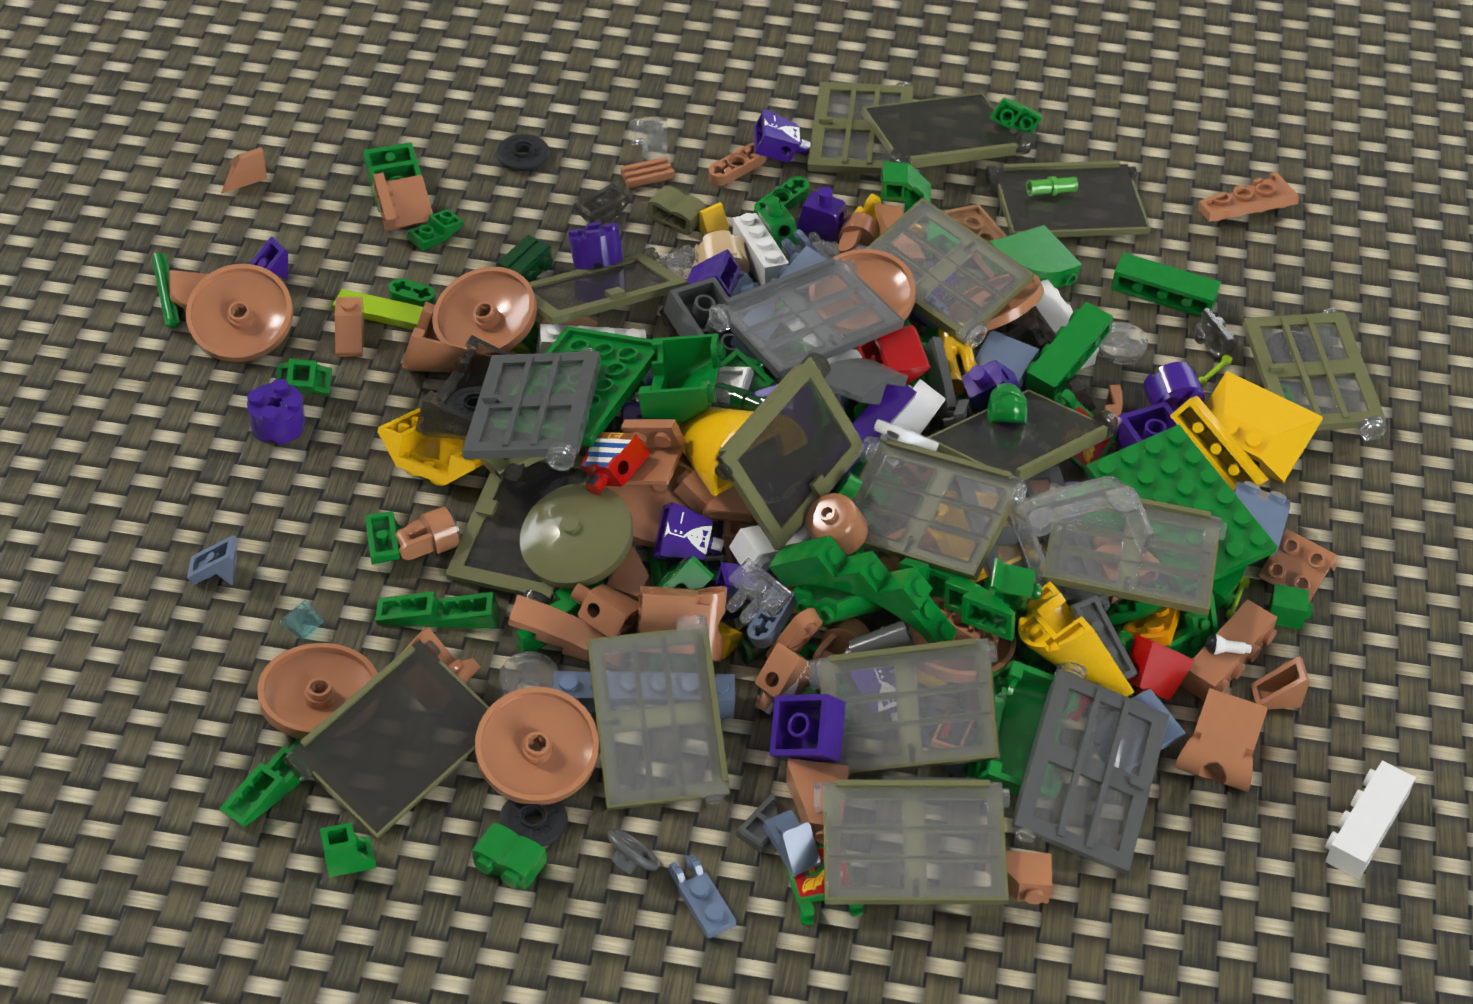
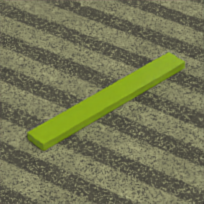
M341 289L337 296L363 297L366 320L414 330L417 327L423 309L422 306ZM336 299L332 304L333 312H335ZM523 341L511 349L516 354H531L530 349Z

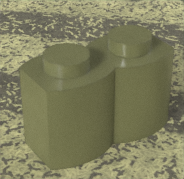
M664 186L648 201L647 215L660 224L669 225L675 231L689 235L699 225L700 211L706 208V204L696 197L684 195L679 189L672 186Z

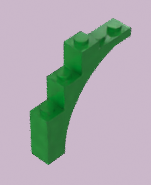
M830 535L785 545L778 551L769 565V568L785 587L798 585L824 586L867 599L908 623L922 635L927 643L952 641L958 632L930 598L929 593L932 587L916 567L889 572L873 551L847 556Z

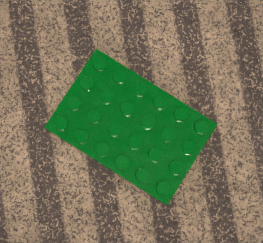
M567 326L546 353L600 352V373L581 446L593 447L600 432H604L652 368V361H656L655 352L651 346L652 339ZM583 363L560 364L552 394L575 393ZM552 364L535 365L531 371L525 395L544 394ZM518 388L514 391L512 395L517 394ZM571 408L548 409L540 438L549 440L563 439ZM539 409L520 410L514 433L532 437ZM512 410L497 412L491 420L493 430L506 432Z
M1176 425L1091 462L1085 467L1084 472L1098 490L1211 512L1210 519L1221 521L1218 533L1219 543L1214 581L1276 552L1277 545L1180 425ZM1118 515L1125 524L1126 517ZM1147 521L1144 538L1202 550L1204 532ZM1143 547L1160 565L1199 572V558ZM1164 575L1181 596L1197 588L1196 581Z

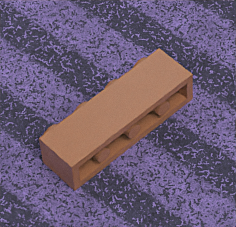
M1247 599L1216 634L1226 640L1245 642L1251 645V652L1245 654L1224 652L1213 655L1204 646L1193 658L1194 662L1180 686L1203 701L1206 700L1209 688L1226 693L1230 686V681L1233 678L1239 679L1244 672L1245 664L1248 661L1254 662L1261 651L1262 645L1264 643L1269 645L1277 633V630L1274 629L1277 616Z

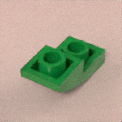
M1004 97L990 115V119L1008 129L1014 128L1028 137L1043 118L1041 113Z
M449 209L442 210L441 212L429 215L428 224L408 230L407 239L420 250L425 251L455 234L464 226V221Z
M1150 584L1142 587L1168 593L1167 585L1157 586ZM1121 599L1111 604L1108 617L1112 625L1123 624L1146 617L1163 606Z

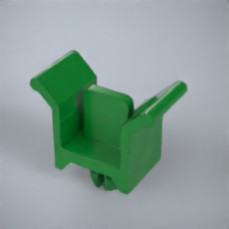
M999 558L994 559L992 577L985 578L984 589L998 597L1010 608L1023 611L1026 610L1027 599L1039 600L1042 593V586L1037 583L1034 584L1036 570L1007 565L1000 561Z

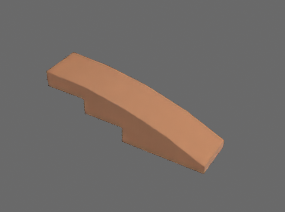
M520 595L516 597L508 622L510 626L536 633V640L562 647V654L588 662L587 639L607 637L576 616ZM623 653L604 655L605 667L618 671Z

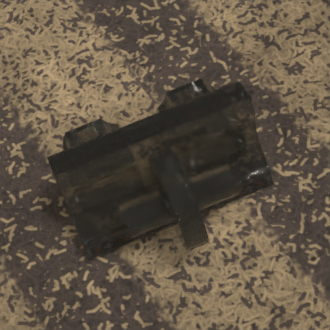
M1203 309L1201 319L1192 328L1194 330L1193 339L1198 344H1205L1216 359H1222L1226 351H1233L1239 338L1235 333H1229L1226 330V322L1222 317H1216L1210 309Z

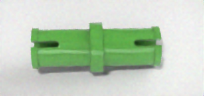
M1049 176L1047 179L1028 180L1026 190L1030 196L1039 194L1056 196L1057 193L1076 192L1078 190V180L1075 176L1067 178Z

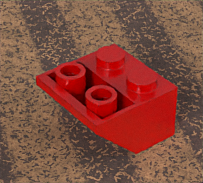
M913 325L905 326L856 347L862 358L874 360L907 375L906 385L931 368L916 327Z

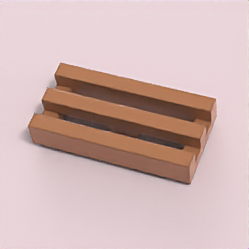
M667 157L620 167V173L628 188L675 178V171L671 169V164L668 163Z

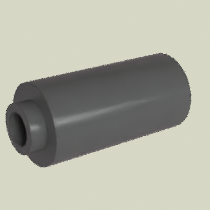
M902 620L849 640V647L845 648L846 653L911 646L915 645V641L908 623Z

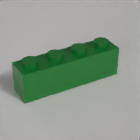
M1123 253L1114 272L1111 290L1209 320L1218 299L1221 282Z
M1085 302L1080 310L1075 309L1070 316L1069 323L1065 327L1061 326L1057 331L1055 340L1051 344L1047 343L1040 353V358L1036 362L1032 361L1025 371L1027 376L1026 388L1054 401L1057 393L1064 390L1110 334L1113 316L1088 302Z

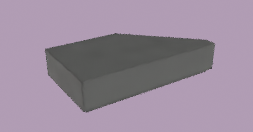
M771 793L736 831V837L760 853L771 843L763 829V823L765 820L778 815L774 794Z

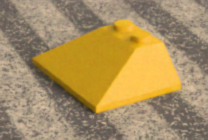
M1226 371L1205 404L1248 456L1259 462V469L1265 475L1283 484L1323 420V416Z
M418 408L378 427V434L396 467L406 470V473L411 476L427 478L434 485L445 486L483 465L479 459H464L462 454L464 443L447 427L441 416ZM485 433L482 436L487 442L503 441Z

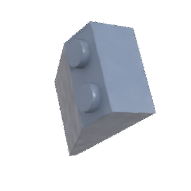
M1237 481L1233 492L1275 542L1277 549L1271 555L1276 556L1291 501L1287 500V497L1282 493L1276 491L1269 493L1260 490V487L1255 483Z

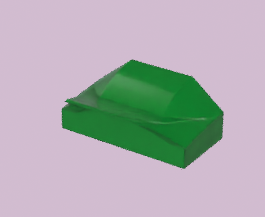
M393 511L365 515L371 564L401 559L402 556L399 553L401 546L398 543L396 532L403 529V527L397 523Z

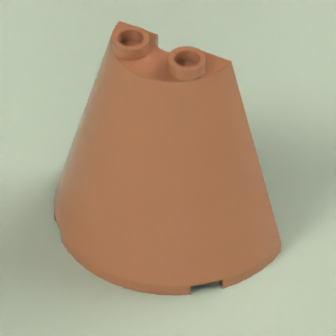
M425 302L417 327L414 328L410 337L401 369L406 371L486 375L491 357L495 354L440 342L435 334L432 323L435 305ZM510 350L502 355H513L515 352ZM504 366L501 375L507 376L510 366Z

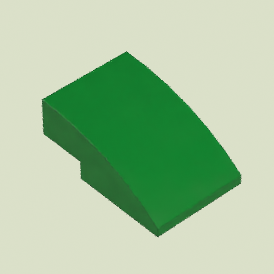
M412 142L363 150V160L377 210L380 213L373 189V174L384 173L386 181L421 175L418 160L415 157Z

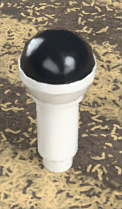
M1218 634L1209 636L1205 644L1207 651L1213 655L1224 652L1239 654L1251 652V645L1245 642L1226 640Z

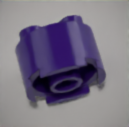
M601 222L586 224V229L578 228L568 231L575 268L593 269L594 265L599 264L606 267L623 260V248L618 223H609L601 226Z
M1185 362L1165 364L1158 368L1159 373L1152 376V373L1149 374L1143 383L1144 391L1151 406L1167 402L1172 410L1176 411L1192 397L1198 396L1202 402L1205 399V393L1192 366L1191 368L1188 367V364Z
M276 379L272 383L262 385L248 393L247 408L251 430L258 440L267 443L266 440L275 441V444H284L295 440L301 435L306 420L302 395L297 388L289 385L284 379Z

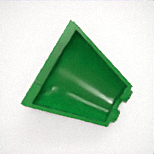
M863 546L851 555L864 553ZM905 558L899 562L900 570L916 567L929 583L930 569L928 563L910 558ZM798 585L793 591L797 601V612L800 613L806 609L814 608L821 618L822 624L834 623L886 610L867 599L830 587Z

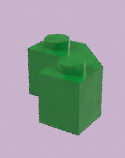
M884 161L881 200L903 201L904 213L922 197L931 203V183L909 163ZM923 217L919 222H928V220Z

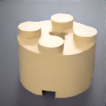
M714 231L705 235L699 246L696 244L694 248L696 264L728 249L741 267L740 273L748 274L750 269L744 241L738 234V237L731 235L730 231Z

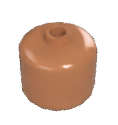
M831 493L820 497L808 509L805 518L806 529L812 539L830 535L847 556L857 551L866 540L868 533L867 520L852 499L843 494Z

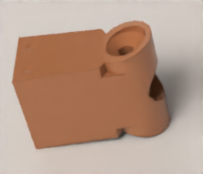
M640 586L636 633L677 629L680 632L705 629L707 627L712 660L721 661L723 636L719 632L718 625L726 611L727 587H708L696 591L693 589ZM694 645L667 647L668 654H695ZM661 648L641 650L638 652L661 653Z
M1209 688L1193 737L1189 739L1182 749L1175 768L1249 792L1253 771L1252 755L1268 707Z

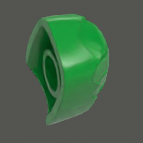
M1012 383L997 385L990 394L987 407V417L990 423L1016 422L1026 425L1028 410L1027 400L1023 392Z

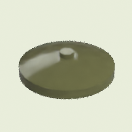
M574 483L550 492L533 506L522 525L520 549L524 561L538 579L558 588L574 589L578 583L586 587L603 580L621 565L629 553L633 542L634 524L625 502L613 490L604 487L602 492L596 495L587 490L585 487L586 483Z

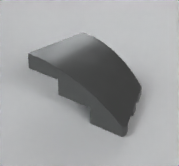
M865 358L845 359L819 368L832 392L861 403L876 405L881 403L886 384L905 387L908 378L907 375L874 360ZM808 379L807 383L812 384L811 380Z

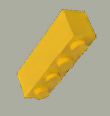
M1198 396L1188 399L1170 415L1174 422L1183 428L1233 491L1237 481L1242 483L1249 481L1260 487L1269 480Z

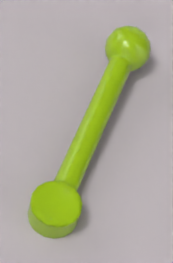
M1223 355L1221 362L1204 377H1199L1201 386H1206L1208 380L1223 366L1231 365L1232 357Z
M1242 577L1238 584L1237 597L1232 603L1231 608L1225 613V617L1228 620L1236 613L1242 593L1249 586L1250 580L1247 577Z

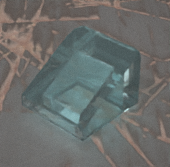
M304 600L280 621V624L303 640L325 621Z

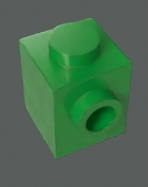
M1280 584L1274 585L1268 612L1277 616L1275 625L1302 630L1305 619L1310 620L1313 610V603L1308 602L1309 590Z

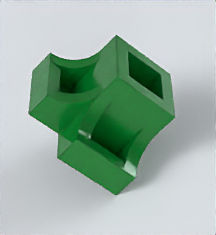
M352 822L320 828L329 878L376 868L371 838L356 835L353 831Z

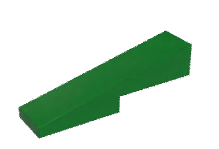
M434 591L378 598L375 622L377 625L497 629L499 604L493 592L438 599Z

